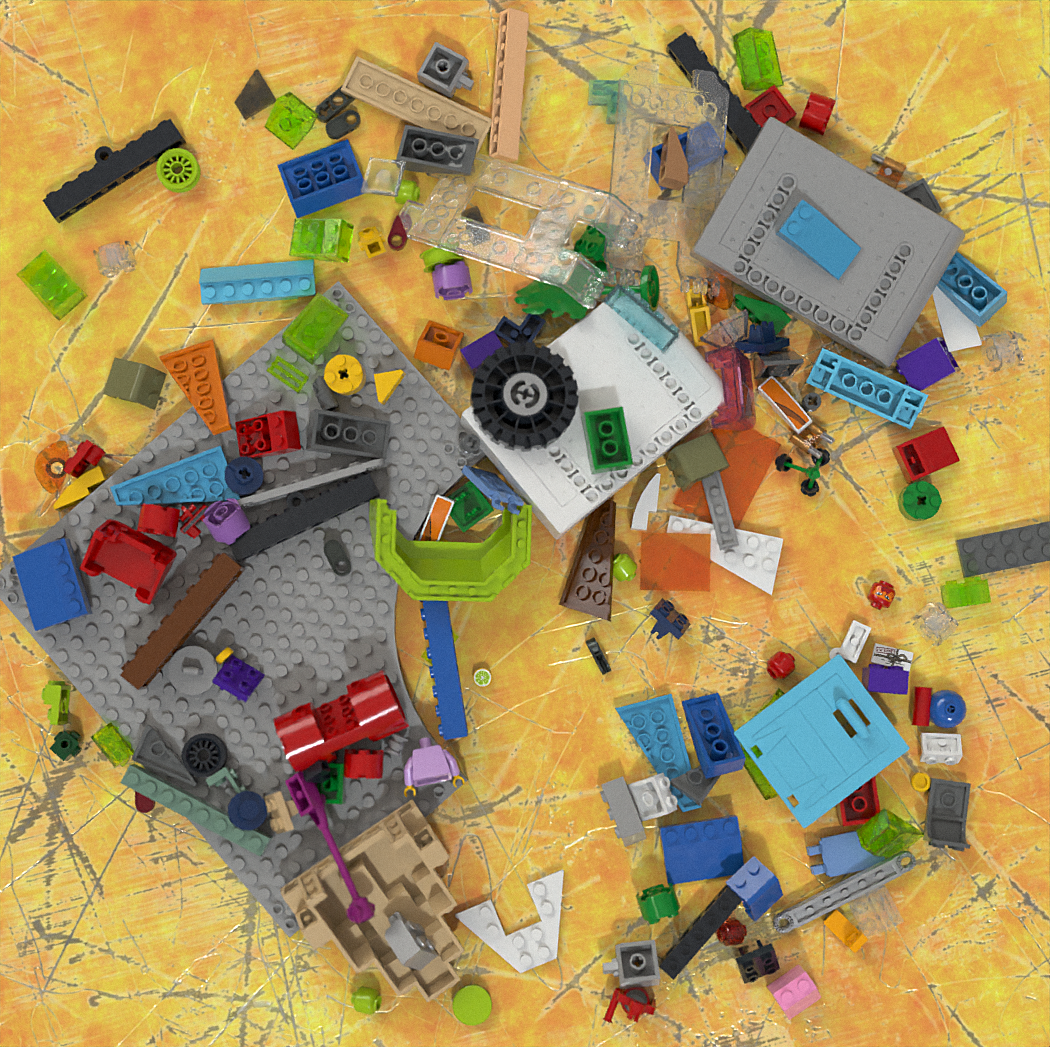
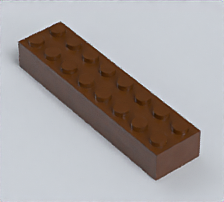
M224 552L222 554L218 553L212 559L213 565L201 572L198 576L200 580L197 584H192L186 590L187 596L175 603L173 606L174 611L170 615H165L160 621V628L158 630L154 629L147 637L149 641L144 646L140 645L134 652L136 655L134 659L128 660L122 666L121 670L123 672L120 676L137 690L146 689L245 571L246 568L231 555Z

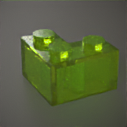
M981 576L964 579L965 583L958 584L957 580L946 581V585L940 586L943 609L990 603L988 579L981 580Z

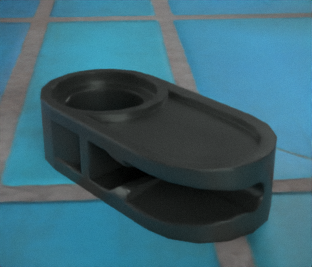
M348 110L330 120L326 125L328 137L337 140L357 129L361 122L359 114L354 110ZM351 115L357 118L356 122L352 125L346 122L347 117Z
M336 540L327 541L323 550L332 570L338 576L348 575L351 571V563L342 545ZM341 561L347 564V570L343 573L338 572L336 569V565Z
M593 637L585 641L602 675L610 672L611 668L595 638Z

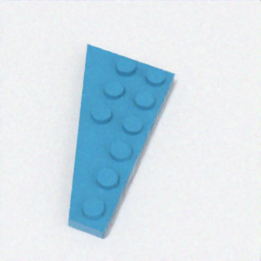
M221 446L110 487L117 506L217 502L220 500L227 501V498L241 499L239 494L232 492L227 487L224 480V472L228 463Z

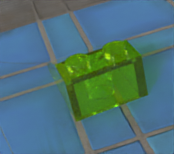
M318 292L283 332L282 343L313 365L348 319L349 314Z

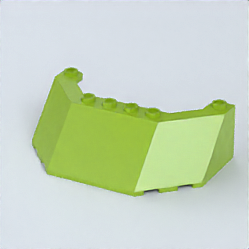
M386 499L370 500L369 524L374 559L412 600L491 602L523 569L530 565L532 505L516 506V509L520 511L519 515L511 513L506 507L502 512V525L483 543L408 541L396 529L397 510H390Z

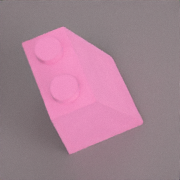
M799 964L766 986L789 1020L821 999L818 989Z

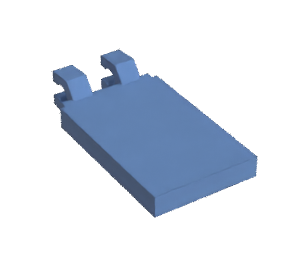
M464 465L462 473L480 491L492 499V506L503 511L504 506L501 505V502L508 503V511L519 515L520 511L516 509V506H523L524 502L499 476L492 472Z
M878 826L822 837L819 844L806 847L807 855L811 856L820 853L822 855V864L810 866L813 875L826 873L828 877L865 870L885 860Z

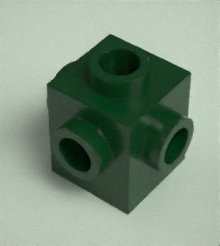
M65 730L64 732L60 731L55 736V742L49 749L63 761H68L72 756L76 757L81 752V746L84 742L80 740L81 735L76 731Z

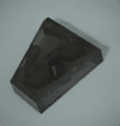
M257 69L234 103L244 120H247L274 104L277 100Z

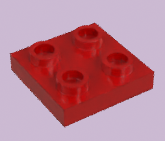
M89 440L83 441L77 447V453L65 462L64 466L66 467L63 471L75 478H79L90 464L96 466L106 452Z

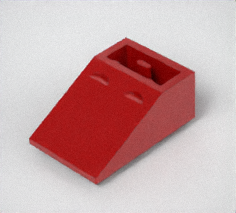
M281 410L235 422L240 457L253 459L301 450L296 412Z
M944 426L892 449L907 484L960 461Z

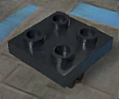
M759 939L756 941L759 949L747 954L744 953L742 947L738 948L741 956L735 958L744 984L755 982L758 978L773 974L780 969L772 943L763 946Z

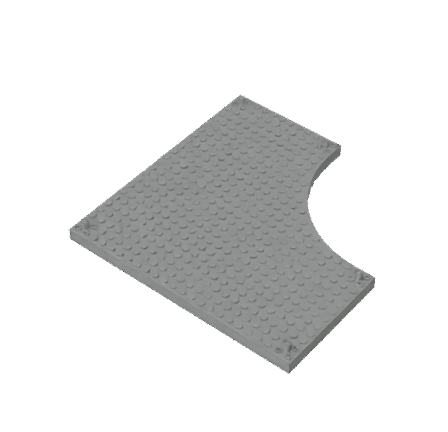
M339 281L223 380L232 430L213 436L192 406L23 551L26 552L63 538L70 539L92 614L35 631L14 561L0 571V599L133 755L146 725H151L181 762L182 749L191 737L197 734L211 733L218 736L226 745L227 761L224 767L234 768L239 776L237 780L240 785L244 784L248 791H253L262 798L281 791L284 801L293 800L285 781L298 773V771L296 772L284 753V747L275 730L274 718L309 702H312L316 708L320 707L323 703L331 702L341 695L348 694L346 686L352 682L384 670L395 689L409 727L396 732V734L407 738L408 742H404V749L400 750V757L384 750L389 743L387 741L391 739L392 735L376 742L365 737L335 751L337 759L329 763H344V749H356L357 752L359 748H369L371 753L374 749L384 750L383 778H346L345 803H325L329 829L338 849L412 799L426 818L463 785L461 779L455 781L456 787L453 786L452 780L415 787V797L411 789L407 790V797L404 795L405 788L407 787L404 783V768L408 758L413 756V750L420 749L419 740L430 738L432 746L439 744L428 731L416 711L405 684L396 638V608L399 585L374 559L369 524V502L239 562L246 568L245 571L177 650L179 651L188 646H198L208 650L216 658L225 648L230 647L234 651L233 656L265 674L263 680L246 703L242 700H237V697L226 690L222 691L216 684H213L206 692L198 695H187L179 692L172 685L168 676L170 660L146 689L137 690L120 676L123 672L121 670L122 666L128 660L134 659L136 656L134 652L140 645L144 646L149 641L147 639L148 635L154 629L158 630L160 628V621L164 616L170 615L174 611L173 606L175 603L187 596L186 590L192 584H197L200 580L198 576L205 568L209 569L213 565L212 559L218 553L222 554L223 552L228 553L235 559L229 544L214 540L202 520L199 519L195 523L202 531L195 539L187 533L183 534L179 529L190 518L189 516L184 521L179 518L176 537L141 532L172 548L177 553L173 565L150 605L138 601L135 596L136 589L105 573L95 577L89 576L80 570V566L95 530L106 520L113 519L135 530L138 528L141 505L117 506L110 489L111 486L218 446L222 447L227 463H230L233 459L240 457L235 422L281 410L296 412L301 450L253 458L260 464L263 470V482L258 490H273L274 486L285 483L287 486L293 484V481L299 478H304V480L311 479L312 475L322 472L324 475L331 473L330 470L337 467L342 469L349 468V464L354 462L362 464L376 460L374 458L306 450L310 412L314 409L322 410L315 396L312 383L315 382L319 375L324 376L325 367L333 357L343 354L354 357L363 365L366 373V382L359 392L352 395L344 396L332 390L339 404V407L332 412L391 421L387 457L384 460L386 467L380 470L377 468V471L374 469V471L368 473H370L380 494V497L376 499H386L389 509L397 510L396 529L408 541H415L420 529L426 522L436 494L445 496L465 477L462 473L464 465L475 468L487 456L480 447L470 454L460 450L459 443L461 439L469 434L460 424L461 419ZM401 369L406 373L405 377L386 404H381L378 402L374 374ZM343 372V374H342L343 378H344V377L348 378L349 375L347 374V372H346V373ZM466 442V446H473V442ZM353 477V478H349V479H346V480H347L348 483H349V482L355 480V478ZM346 480L301 492V494L306 499L309 497L314 499L320 496V492L326 489L332 491L337 488V484ZM254 492L249 495H240V498L242 499L256 494ZM287 497L260 505L254 504V506L249 508L246 506V509H243L249 520V524L251 525L256 522L261 524L270 515L277 514L278 516L284 513L283 510L288 508L286 503ZM296 499L293 502V506L298 507L301 504L300 499ZM215 502L154 505L179 509L181 516L184 513L181 509L182 506L188 509L192 504L195 505L197 508L192 512L194 514L203 504L210 507ZM336 540L342 545L351 563V571L348 575L338 576L332 570L323 550L327 541ZM343 561L339 562L336 565L337 571L345 572L347 564ZM225 661L223 664H221V665H219V664L217 663L218 672H219V670L222 668V666L226 663V661ZM203 749L200 752L201 759L208 760L209 752ZM142 765L153 774L226 812L228 811L230 800L237 794L227 777H225L227 781L216 787L213 785L209 787L206 779L209 777L194 776L198 781L196 787ZM460 770L459 776L466 782L468 778ZM268 812L264 823L258 829L273 836L261 857L188 819L290 938L300 927L295 914L282 898L280 888L332 854L322 831L318 829L309 815L301 817L297 813L290 818L294 829L276 834L271 829L269 822L271 818Z

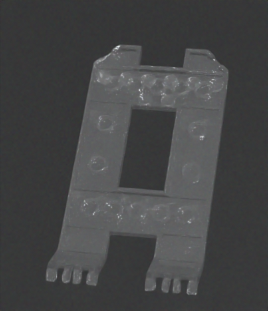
M641 61L623 75L618 83L604 259L608 272L607 283L612 285L616 283V271L621 274V286H626L627 274L628 286H634L635 274L639 275L638 285H640L641 273L645 266L643 259L644 238L678 242L676 267L681 281V292H689V281L692 280L693 294H698L700 291L701 295H706L708 290L707 284L710 282L711 296H718L720 281L717 272L692 258L689 253L720 201L729 92L725 87H722L714 72L698 69L693 70L691 88L658 83L659 64ZM654 123L688 128L685 158L688 163L690 178L688 184L683 186L681 203L648 199Z
M477 152L471 175L426 173V175L437 178L439 181L425 204L407 199L399 212L409 239L561 287L582 306L594 309L597 302L595 299L585 295L588 294L589 296L600 298L601 292L605 289L604 284L595 282L594 279L608 283L611 276L606 272L600 271L582 254L563 248L577 222L593 226L616 246L627 248L630 244L629 239L621 237L619 234L633 238L638 226L627 220L641 223L644 218L641 213L633 211L613 193ZM475 191L540 210L525 236L461 216Z

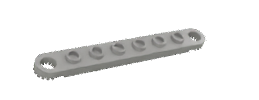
M376 459L362 464L354 462L349 464V468L342 469L337 467L331 469V473L324 475L322 472L312 475L311 479L304 480V478L294 480L293 484L287 486L285 483L274 486L273 490L269 491L261 489L255 492L256 495L237 501L242 509H246V506L249 508L254 506V504L260 505L287 497L293 492L301 493L353 478L363 472L366 474L374 471V469L377 471V468L380 470L386 467L384 459Z
M901 851L776 914L773 918V925L777 932L788 933V931L796 927L798 928L882 886L903 873L911 871L916 866V858L909 851ZM903 857L910 858L909 864L901 865ZM782 918L788 919V924L784 927L778 926Z

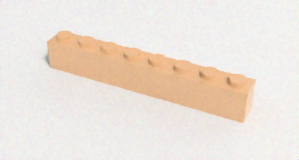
M513 8L500 12L488 157V159L507 164L518 160L521 109L524 98L523 84L525 82L524 70L526 65V47L528 45L527 31L529 28V13Z

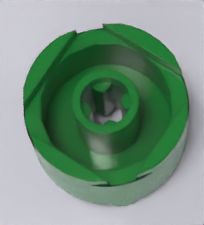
M926 481L915 482L905 487L898 498V507L901 514L911 521H924L933 517L938 512L942 503L937 488ZM919 498L922 500L920 505L917 504Z
M668 883L669 887H664L663 884L655 885L643 890V895L639 896V893L636 895L643 920L648 921L649 924H655L660 921V918L666 916L673 918L679 915L680 904L672 883Z

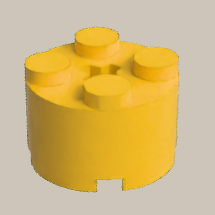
M343 354L336 355L327 363L324 379L333 391L347 396L359 392L364 387L366 373L363 365L357 359ZM343 372H344V373L347 372V374L349 375V377H348V378H346V377L343 378V376H342Z

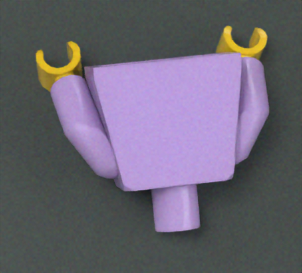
M430 738L420 739V749L413 750V756L408 758L404 768V783L407 785L404 791L405 797H407V790L409 789L413 790L415 797V787L452 780L453 786L456 787L455 781L461 779L464 785V779L459 776L460 770L456 759L447 750H442L440 745L432 746Z

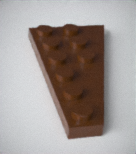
M606 500L589 517L559 605L611 622L616 502Z

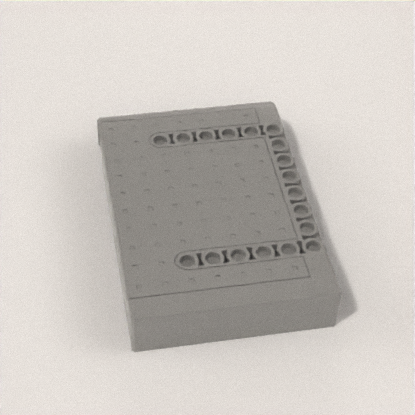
M770 117L762 126L689 254L692 258L769 303L779 306L783 311L853 352L868 358L883 369L890 367L965 238V233L947 219L796 130L786 126L779 120ZM802 199L818 210L861 247L839 280L776 235L782 224Z

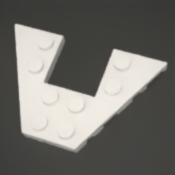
M561 869L527 884L541 918V921L505 935L491 899L455 914V917L518 972L522 973L557 958L564 871Z

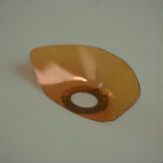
M718 272L713 273L705 285V301L712 307L728 310L733 302L732 281ZM708 288L712 290V299L708 296Z
M58 441L47 446L39 453L35 461L34 471L37 480L51 494H54L60 488L67 475L63 470L59 474H54L51 471V466L55 462L61 463L63 469L66 467L64 466L65 462L69 459L66 441Z

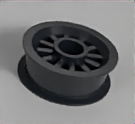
M202 733L191 737L182 749L184 767L189 773L197 777L214 775L224 767L227 761L225 743L218 736L211 733ZM203 749L209 752V758L206 761L200 757V752Z

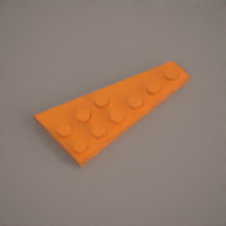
M213 339L159 356L161 362L213 436L232 430L216 346Z

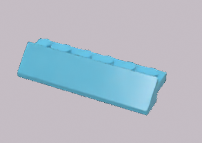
M314 259L201 269L199 278L201 304L230 305L316 296Z
M824 348L820 351L806 380V383L908 429L912 428L928 397L925 393Z

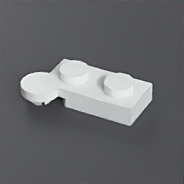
M852 620L841 647L833 648L830 651V659L836 655H841L843 659L856 663L871 628Z

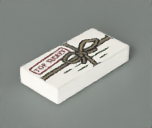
M875 643L871 662L884 666L904 667L903 671H910L914 653Z

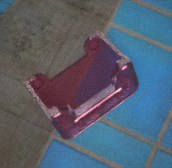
M724 346L705 352V362L713 363V369L715 370L721 369L725 404L717 407L720 412L716 418L711 419L712 428L745 431L753 428L756 423V411L750 359L733 346Z

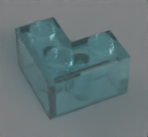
M589 80L588 105L607 106L606 124L625 125L627 81Z

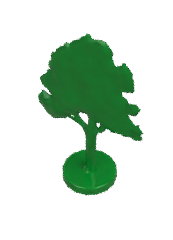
M599 261L591 264L590 269H586L583 264H578L568 268L566 271L556 270L540 276L526 287L516 291L517 296L514 301L518 304L528 305L522 309L526 314L540 315L549 308L554 312L551 315L553 318L563 315L565 311L573 319H583L591 304V299L601 295L640 294L645 311L654 312L659 304V276L654 265H647L642 270L640 285L609 287L603 285L602 279L612 271L610 265ZM591 285L599 287L598 289H588Z

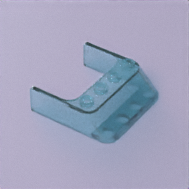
M618 283L603 300V303L612 308L659 348L663 354L667 355L680 339V330L673 324L668 326L663 322L665 320L663 315L658 311L653 313L648 309L651 306L643 298L640 300L636 299L633 296L635 292L626 285L623 288Z

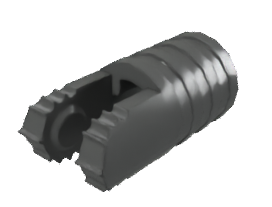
M319 375L315 382L312 383L315 396L322 410L333 411L339 407V404L332 389L327 385L324 376Z

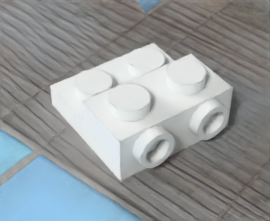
M664 773L656 774L627 785L641 822L677 810V798L672 795L669 788L670 780L665 777Z

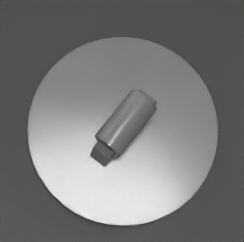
M188 646L180 649L173 655L168 666L170 682L179 692L187 695H198L206 692L214 684L212 681L218 673L217 662L214 656L208 650L198 646Z

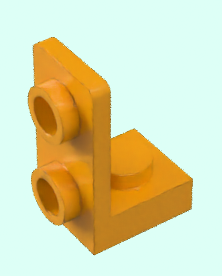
M837 909L823 921V924L854 953L868 940Z

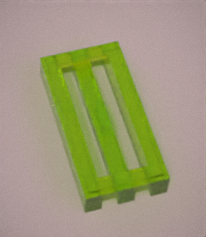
M278 355L275 361L271 363L270 368L266 370L298 394L309 380L307 375ZM280 362L281 364L292 370L294 373L302 377L303 381L299 380L298 378L290 374L288 371L280 367L278 363ZM276 368L299 384L298 388L273 370Z

